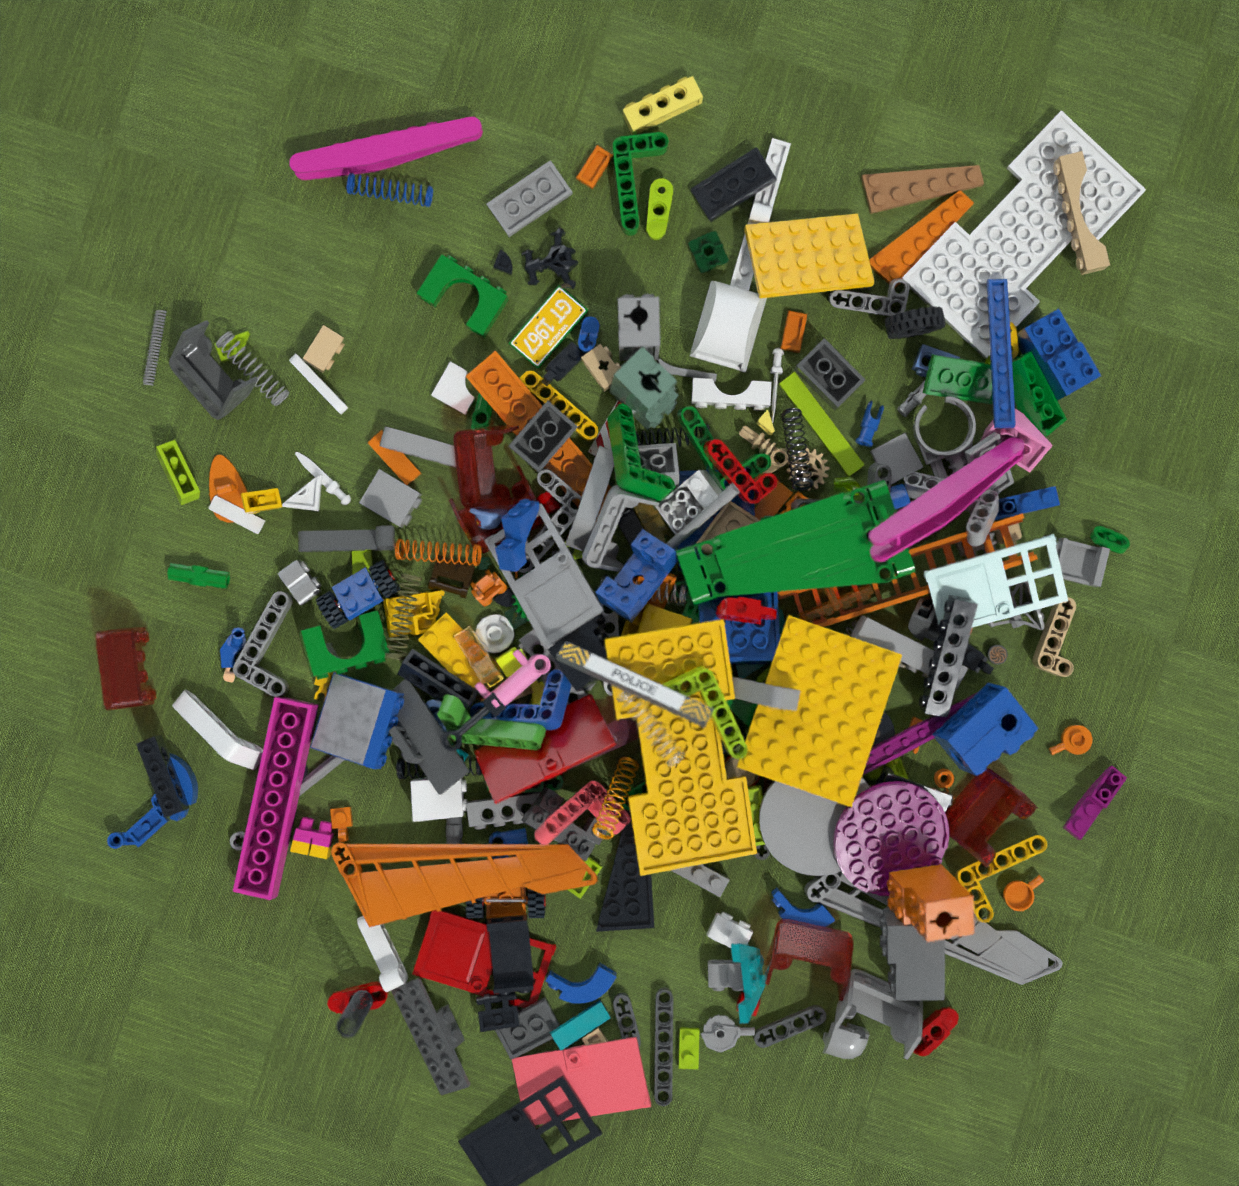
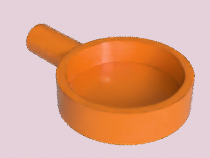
M1071 725L1063 731L1061 743L1048 750L1051 755L1063 750L1076 755L1083 754L1092 745V735L1084 726Z
M1038 875L1028 884L1019 880L1010 882L1003 891L1004 902L1015 911L1027 910L1034 901L1033 890L1043 883L1044 879Z

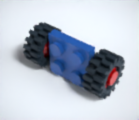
M381 560L369 567V571L365 567L333 586L332 589L336 596L329 591L317 598L316 602L326 621L333 629H336L348 622V619L352 620L384 601L379 590L388 598L401 589L389 567Z

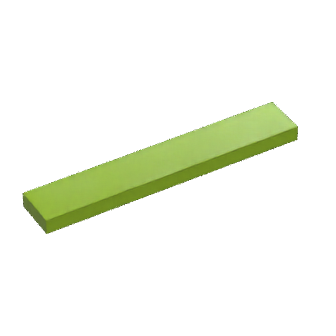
M795 372L778 384L794 406L802 411L803 418L848 477L865 465Z

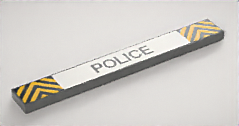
M567 641L556 656V660L701 727L705 728L714 709Z

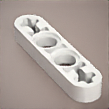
M297 354L289 359L299 372L341 415L348 409L344 402Z

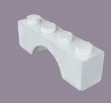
M693 378L691 404H695L697 408H707V405H715L717 409H726V406H734L736 410L754 407L756 411H765V408L770 406L771 382L751 381L749 387L743 393L727 395L716 387L713 379Z

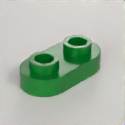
M1103 526L1095 527L1090 534L1094 544L1109 548L1115 553L1122 554L1130 546V541L1126 536Z

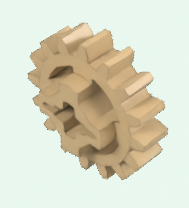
M816 449L806 456L810 459L807 463L811 466L810 470H812L810 477H817V480L813 481V488L815 490L818 488L817 483L823 485L825 482L822 478H828L829 476L825 473V471L829 470V467L824 466L828 460L821 459L822 453L816 455ZM799 452L797 454L798 457L805 456L807 453ZM797 460V461H794L793 463H795V464H801L802 462H798V460ZM815 461L818 462L820 469L817 468ZM791 464V468H792V469H793L795 466H798V465H793V464ZM800 466L795 468L794 470L802 471L805 470L803 468H805L806 466ZM810 473L800 474L801 477H807L810 475ZM802 481L796 484H808V481Z

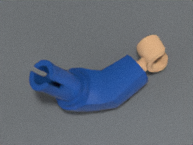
M242 628L233 629L232 634L220 649L221 668H225L223 679L231 683L234 682L235 674L230 671V668L234 667L236 655L243 650L246 644Z

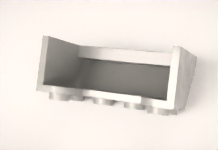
M618 485L613 486L608 492L582 555L583 561L590 567L620 572L624 565L616 559L619 547L611 539L624 508H633L639 502L658 506L659 502L624 491Z

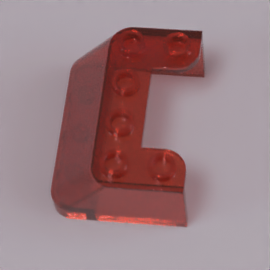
M145 627L96 632L103 704L107 711L155 704L156 691L150 685L146 686L148 673L144 670L146 656L142 647H145L147 642H149V633Z
M987 768L982 774L974 776L952 802L951 806L946 809L945 814L949 824V837L987 868L996 856L995 849L987 843L992 835L1011 813L1020 819H1027L1038 807L1025 793L993 770Z

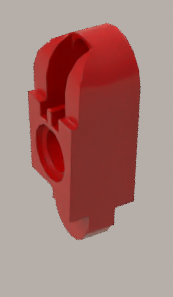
M738 597V599L726 598L717 606L716 617L723 620L761 625V619H776L777 610L763 607L761 600Z
M379 981L370 982L334 992L329 997L327 1005L331 1011L342 1014L352 995L357 991L365 990L373 997V1005L370 1010L377 1009L386 1002L389 992L384 991ZM380 991V996L375 997L373 992Z
M942 1007L940 1010L934 1011L923 1021L922 1043L916 1046L913 1053L919 1056H927L951 1034L950 1031L958 1024L959 1019L955 1009L952 1007ZM939 1026V1030L936 1033L932 1034L930 1032L932 1027Z

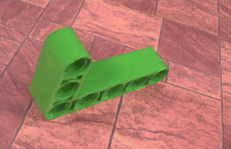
M453 695L444 696L437 715L446 730H457L471 717L459 698ZM481 719L461 737L462 743L538 750L541 747L546 729L537 723ZM450 735L456 741L455 735Z

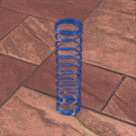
M349 173L346 186L348 194L350 193L355 195L357 192H359V194L363 196L366 192L367 196L371 197L374 193L376 199H378L380 195H382V198L384 200H386L389 196L391 201H394L397 196V200L399 203L402 202L403 199H405V202L408 204L412 199L414 205H416L420 199V204L422 207L424 205H426V207L428 208L431 206L433 198L432 186H428L426 191L425 202L422 205V184L420 185L419 196L417 202L415 203L414 183L412 185V193L410 199L407 202V182H405L404 185V193L402 199L399 201V180L397 181L395 196L392 199L391 179L389 181V190L387 196L384 198V178H382L380 193L378 197H376V177H374L373 190L371 195L369 196V176L366 177V187L363 194H361V174L358 177V187L355 193H353L355 185V175L354 173Z

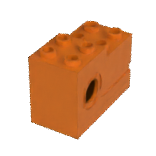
M942 864L889 872V880H887V888L890 892V898L887 901L889 909L893 911L896 918L904 925L914 926L927 942L952 938V936L960 937L974 934L973 896Z

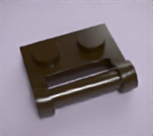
M438 555V560L441 561L443 556ZM436 560L428 589H439L460 595V598L466 599L476 566L473 564L469 566L468 563L461 565L460 562L453 564L452 561L449 564L445 563V561L439 563ZM438 576L463 582L464 585L461 588L437 581Z

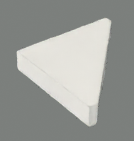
M319 474L285 501L282 507L319 511L322 475Z

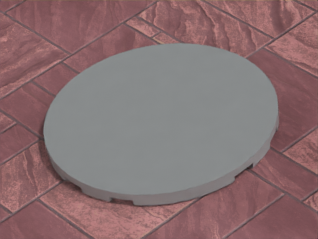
M861 778L856 796L870 788L863 778ZM774 781L764 794L759 812L760 830L765 845L781 864L798 873L813 876L838 873L841 870L835 859L833 838L837 822L847 806Z

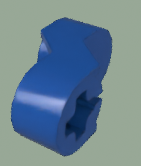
M587 317L582 322L578 347L583 353H588L596 346L599 322L595 317Z

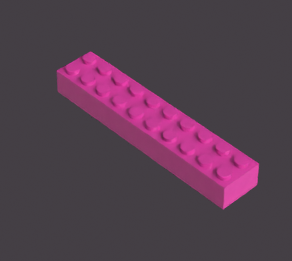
M274 697L233 892L267 900L278 897L318 704L286 697Z

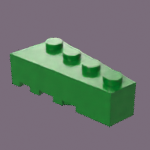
M1030 351L1012 359L1014 400L1018 411L1022 412L1044 437H1047L1063 424L1067 418L1034 355Z

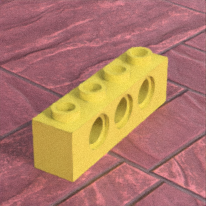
M683 77L673 86H664L659 90L660 92L654 95L651 93L644 96L637 103L631 102L627 104L623 109V118L631 134L637 135L702 104L703 96L694 77ZM681 93L684 98L677 99L674 95ZM665 102L667 106L661 108L657 106V103ZM642 110H647L649 114L647 116H642L639 112Z

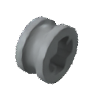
M238 831L231 836L230 844L234 849L241 850L242 846L239 845L240 843L236 844L235 840L238 839V835H240V838H244L245 832Z

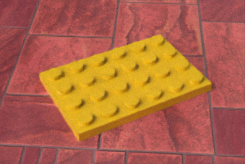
M858 214L745 225L744 231L759 298L872 287L874 284Z

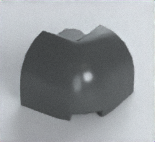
M931 596L921 597L909 621L908 628L910 632L921 641H923L924 637L935 641L940 632Z

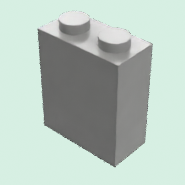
M379 469L359 503L403 528L404 525L407 526L411 521L412 515L410 514L413 509H417L421 504L422 499L420 497L422 494Z

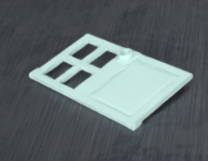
M1054 534L938 568L925 570L924 576L928 582L938 625L944 617V603L948 600L949 595L972 599L978 603L972 627L1068 601ZM1046 545L1051 567L1032 572L1027 550ZM1021 552L1026 574L1006 579L1002 557ZM1053 574L1058 595L1039 600L1034 579ZM1027 581L1032 603L1013 607L1008 586ZM960 614L953 618V622L959 620Z

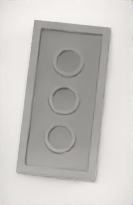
M550 160L488 202L487 207L507 236L510 237L573 193Z

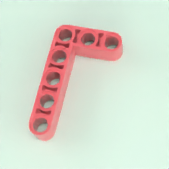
M592 780L588 782L544 821L535 832L536 840L543 845L549 844L587 809L596 818L600 816L599 811L605 802L604 798L607 796V790L597 781ZM609 797L606 798V802L612 801ZM608 803L610 806L616 809H621V807L617 804ZM607 804L603 806L604 808H610ZM625 809L618 811L621 817H615L618 823L613 824L616 828L613 831L614 834L620 833L630 823V815ZM604 810L601 811V815H608ZM606 810L608 813L612 815L619 816V814L615 811ZM602 816L610 822H617L615 819L611 817ZM601 823L602 825L610 829H614V827H612L609 824Z

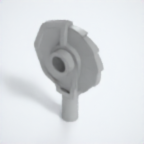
M718 1014L712 1018L710 1017L706 1024L704 1023V1032L701 1033L708 1048L717 1052H724L734 1047L740 1036L755 1035L754 1027L740 1028L728 1016H720Z

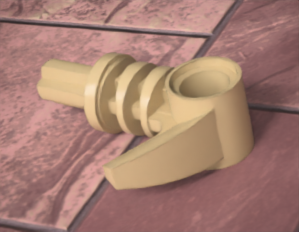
M748 426L742 427L739 435L753 444L751 449L755 450L758 448L760 454L764 452L771 459L770 468L763 473H772L788 463L787 449L775 447L776 443L771 444V439H764L765 434L763 432L759 435ZM778 452H782L785 455L783 463L776 460Z

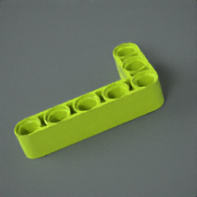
M699 666L662 684L687 697L699 691L704 704L714 709L711 719L727 752L735 759H741L746 756L747 745L712 671L704 666ZM702 672H707L706 680L699 681V675ZM689 681L688 689L681 690L682 682ZM710 690L716 691V695L713 699L707 698V694ZM719 708H724L723 715L716 717V711ZM727 726H732V732L728 735H725V728ZM740 744V750L733 752V746Z

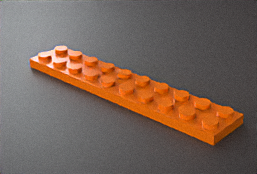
M496 350L465 376L516 436L542 407L540 402ZM568 438L543 468L553 471L582 497L592 464L574 442ZM609 484L607 485L598 516L608 495V492L612 488ZM560 485L559 487L566 494L567 489L564 486ZM577 498L571 500L578 508L580 500Z

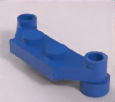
M155 794L151 799L154 807L127 832H114L108 836L107 843L111 848L117 849L123 845L141 847L169 821L167 817L164 818Z

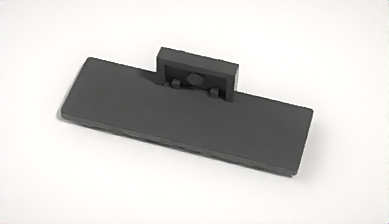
M405 679L392 690L397 693H404V705L398 712L397 726H394L389 732L392 735L393 743L402 751L404 760L409 763L419 764L436 792L442 795L469 772V769L456 750L449 751L441 745L440 736L444 732L414 685ZM447 737V738H446V744H447V745H453V744L451 743V741L449 740V738Z
M420 978L406 982L391 990L439 1093L444 1095L468 1088L470 1082L454 1050L465 1039L449 1005L435 1011Z

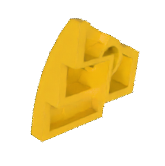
M434 590L407 594L416 598L417 601L402 602L411 604L416 608L398 609L413 613L415 616L398 617L413 622V624L397 625L406 627L411 632L396 633L402 635L424 634L436 623V617L440 611V602L445 591ZM403 595L383 599L388 635L392 638L399 635L391 633L390 630H406L392 625V622L409 623L393 617L394 614L410 615L394 608L396 606L411 607L396 601V599H411Z

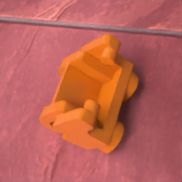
M488 569L485 571L486 575L477 583L472 582L470 584L473 588L471 593L484 607L491 604L492 598L496 594H502L507 590V585L496 572L491 573Z

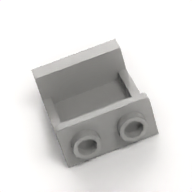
M1059 538L1056 541V550L1063 580L1091 587H1101L1110 549L1070 541L1068 538Z

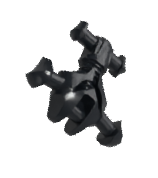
M559 227L556 231L550 233L554 237V245L551 246L546 258L538 257L533 260V250L526 249L521 253V256H525L524 269L530 279L527 282L528 285L536 286L540 282L537 280L536 273H542L548 268L555 272L558 277L561 276L564 282L561 285V289H574L576 287V282L570 279L568 273L578 266L579 263L577 260H572L571 256L576 253V250L562 244V237L566 234L563 228Z

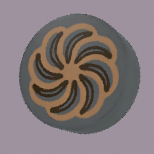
M993 645L987 650V658L992 664H1002L1008 657L1007 650L1001 645Z

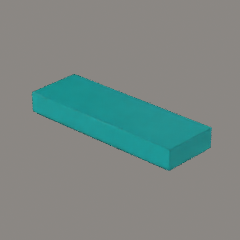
M599 1000L550 1032V1034L562 1051L611 1017Z

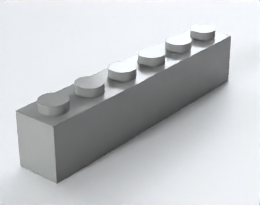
M863 615L860 616L851 634L852 637L902 654L901 661L907 664L905 668L915 673L917 670L924 672L923 677L928 676L930 670L929 660L934 655L933 650ZM963 665L961 666L956 689H958L968 669ZM945 671L941 672L938 678H942L945 675Z

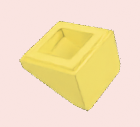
M767 410L757 421V425L768 435H772L775 430Z

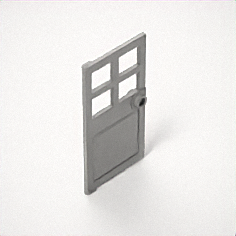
M540 504L536 517L541 516L548 530L531 542L526 540L525 553L528 554L535 568L518 580H515L511 571H501L546 650L604 610L543 504ZM504 529L484 540L497 564L498 559L495 548L497 543L505 539ZM552 536L560 551L541 564L533 548Z

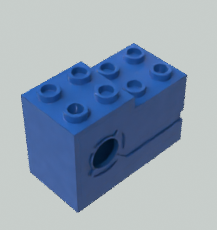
M1059 309L1017 333L1018 348L1021 354L1032 352L1057 401L1101 376L1083 343L1078 342Z
M987 683L932 735L959 769L977 776L982 774L992 761L997 760L1002 752L1008 755L1016 753L1025 741L1030 740L1039 728L1006 687Z

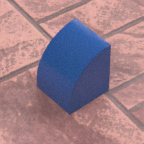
M903 484L891 486L890 495L895 509L906 507L911 503Z

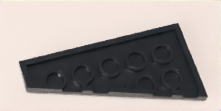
M631 820L622 830L596 932L655 928L651 874L642 876L639 874Z

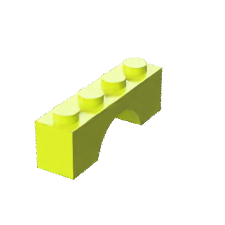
M516 647L511 648L495 659L506 677H510L522 667L513 655V652L517 650ZM520 648L519 650H520L521 653L526 657V655L524 654V652H523L522 649ZM535 680L530 685L533 693L529 705H540L545 687L542 681L538 683Z

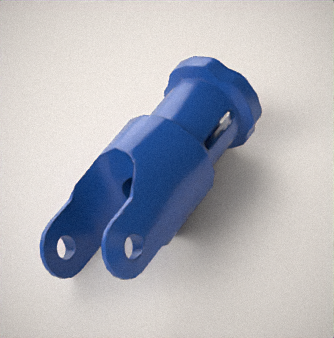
M869 401L860 425L859 437L855 440L857 444L872 447L873 445L872 438L874 432L878 429L884 410L882 405L879 408L877 417L875 419L872 418L870 414L872 401Z

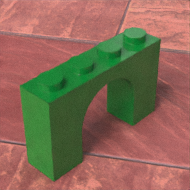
M441 254L416 294L420 299L436 308L444 293L452 285L457 283L472 285L479 292V304L466 326L472 332L485 338L509 301L506 295L507 292L499 286L496 288L491 286V282L485 277H477L473 274L474 271L465 265L461 267L452 256L448 255L445 257Z
M378 610L356 617L362 637V645L357 655L350 659L337 658L328 651L321 626L299 632L311 678L317 677V680L329 677L328 673L336 671L338 675L348 672L347 668L355 666V669L367 667V662L374 661L375 664L386 661L385 653L390 652L386 647L387 642Z

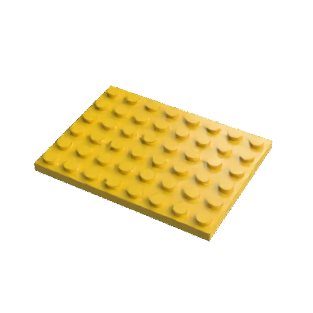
M788 615L765 684L800 690L797 711L757 704L745 740L748 749L747 754L738 760L736 767L852 807L902 654Z

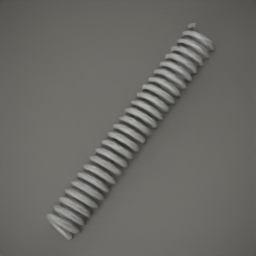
M164 310L155 311V320H153L154 325L152 326L150 338L151 344H149L150 350H148L149 356L146 359L148 362H146L145 377H143L144 385H154L148 382L154 383L153 380L155 379L150 377H155L154 374L150 373H156L157 369L152 367L157 366L152 364H158L153 362L158 360L153 358H159L154 355H159V353L155 352L160 351L155 349H161L156 347L161 345L154 342L162 343L157 340H162V338L158 337H163L155 333L163 334V332L156 330L164 331L160 329L164 328V326L157 325H165L161 322H165L162 319H166V317L159 316H166V314L159 313H167Z

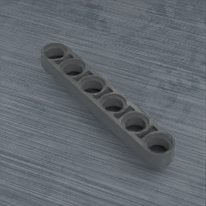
M663 987L656 992L654 1097L658 1105L667 1106L672 1101L673 993L670 989ZM662 992H667L670 995V999L667 1002H661L659 995ZM667 1012L670 1015V1019L667 1022L660 1021V1013ZM661 1032H667L670 1035L666 1042L659 1040L658 1036ZM663 1051L669 1054V1059L664 1062L658 1058L659 1053ZM665 1071L669 1074V1078L666 1081H661L658 1078V1074ZM666 1091L669 1094V1098L665 1101L659 1100V1092Z

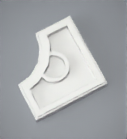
M450 362L431 396L466 415L475 399L466 388L465 376L468 371Z

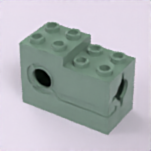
M643 347L614 374L610 393L620 403L626 404L632 410L633 416L647 430L651 427L656 428L661 423L663 415L665 413L669 415L676 408V400L679 396L675 392L677 380L664 367L658 364Z

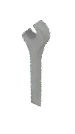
M658 359V363L671 375L713 379L716 382L717 374L674 367Z

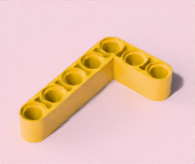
M526 371L519 378L541 403L545 404L549 401L555 406L556 403L563 402L566 404V407L561 412L570 419L574 414L579 415L581 419L575 424L578 426L575 432L584 440L591 442L597 438L599 433L597 425L550 384L545 386L541 382L543 378L536 372ZM532 376L536 378V383L534 385L526 384V379L528 377ZM542 390H550L551 395L548 398L541 397L540 393ZM587 427L595 429L593 436L585 435L584 431Z
M1036 835L956 872L955 878L969 893L971 890H976L979 893L978 900L973 901V912L976 921L986 923L991 921L994 915L993 909L979 881L1045 851L1047 841L1043 836ZM1034 839L1039 840L1041 843L1039 850L1034 849L1032 846ZM1016 847L1023 850L1021 858L1016 857L1014 854ZM1001 855L1005 858L1004 866L997 864V856ZM981 863L985 864L988 868L986 874L979 872L978 867ZM963 871L970 875V880L967 883L961 880L960 876ZM981 908H985L988 912L986 919L979 917L978 913Z

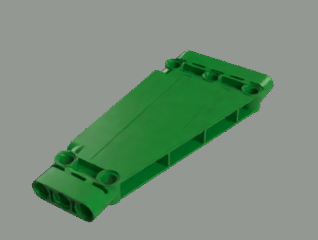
M884 480L831 496L675 551L694 606L721 596L886 583L915 573L914 563L908 548L885 561L879 562L871 558L870 549L874 544L867 540V532L869 530L872 531L896 514L890 492ZM855 493L862 495L863 499L860 504L856 503L853 499ZM704 544H709L712 547V552L708 556L701 552ZM694 547L697 549L699 560L697 559ZM701 565H702V567H703V570H704V573H705V576H706L705 579H704V576H703V573H702V570H701V567H700ZM882 568L888 571V576L885 579L879 576V571ZM717 582H722L725 585L722 593H717L714 590ZM707 585H709L712 597H710Z

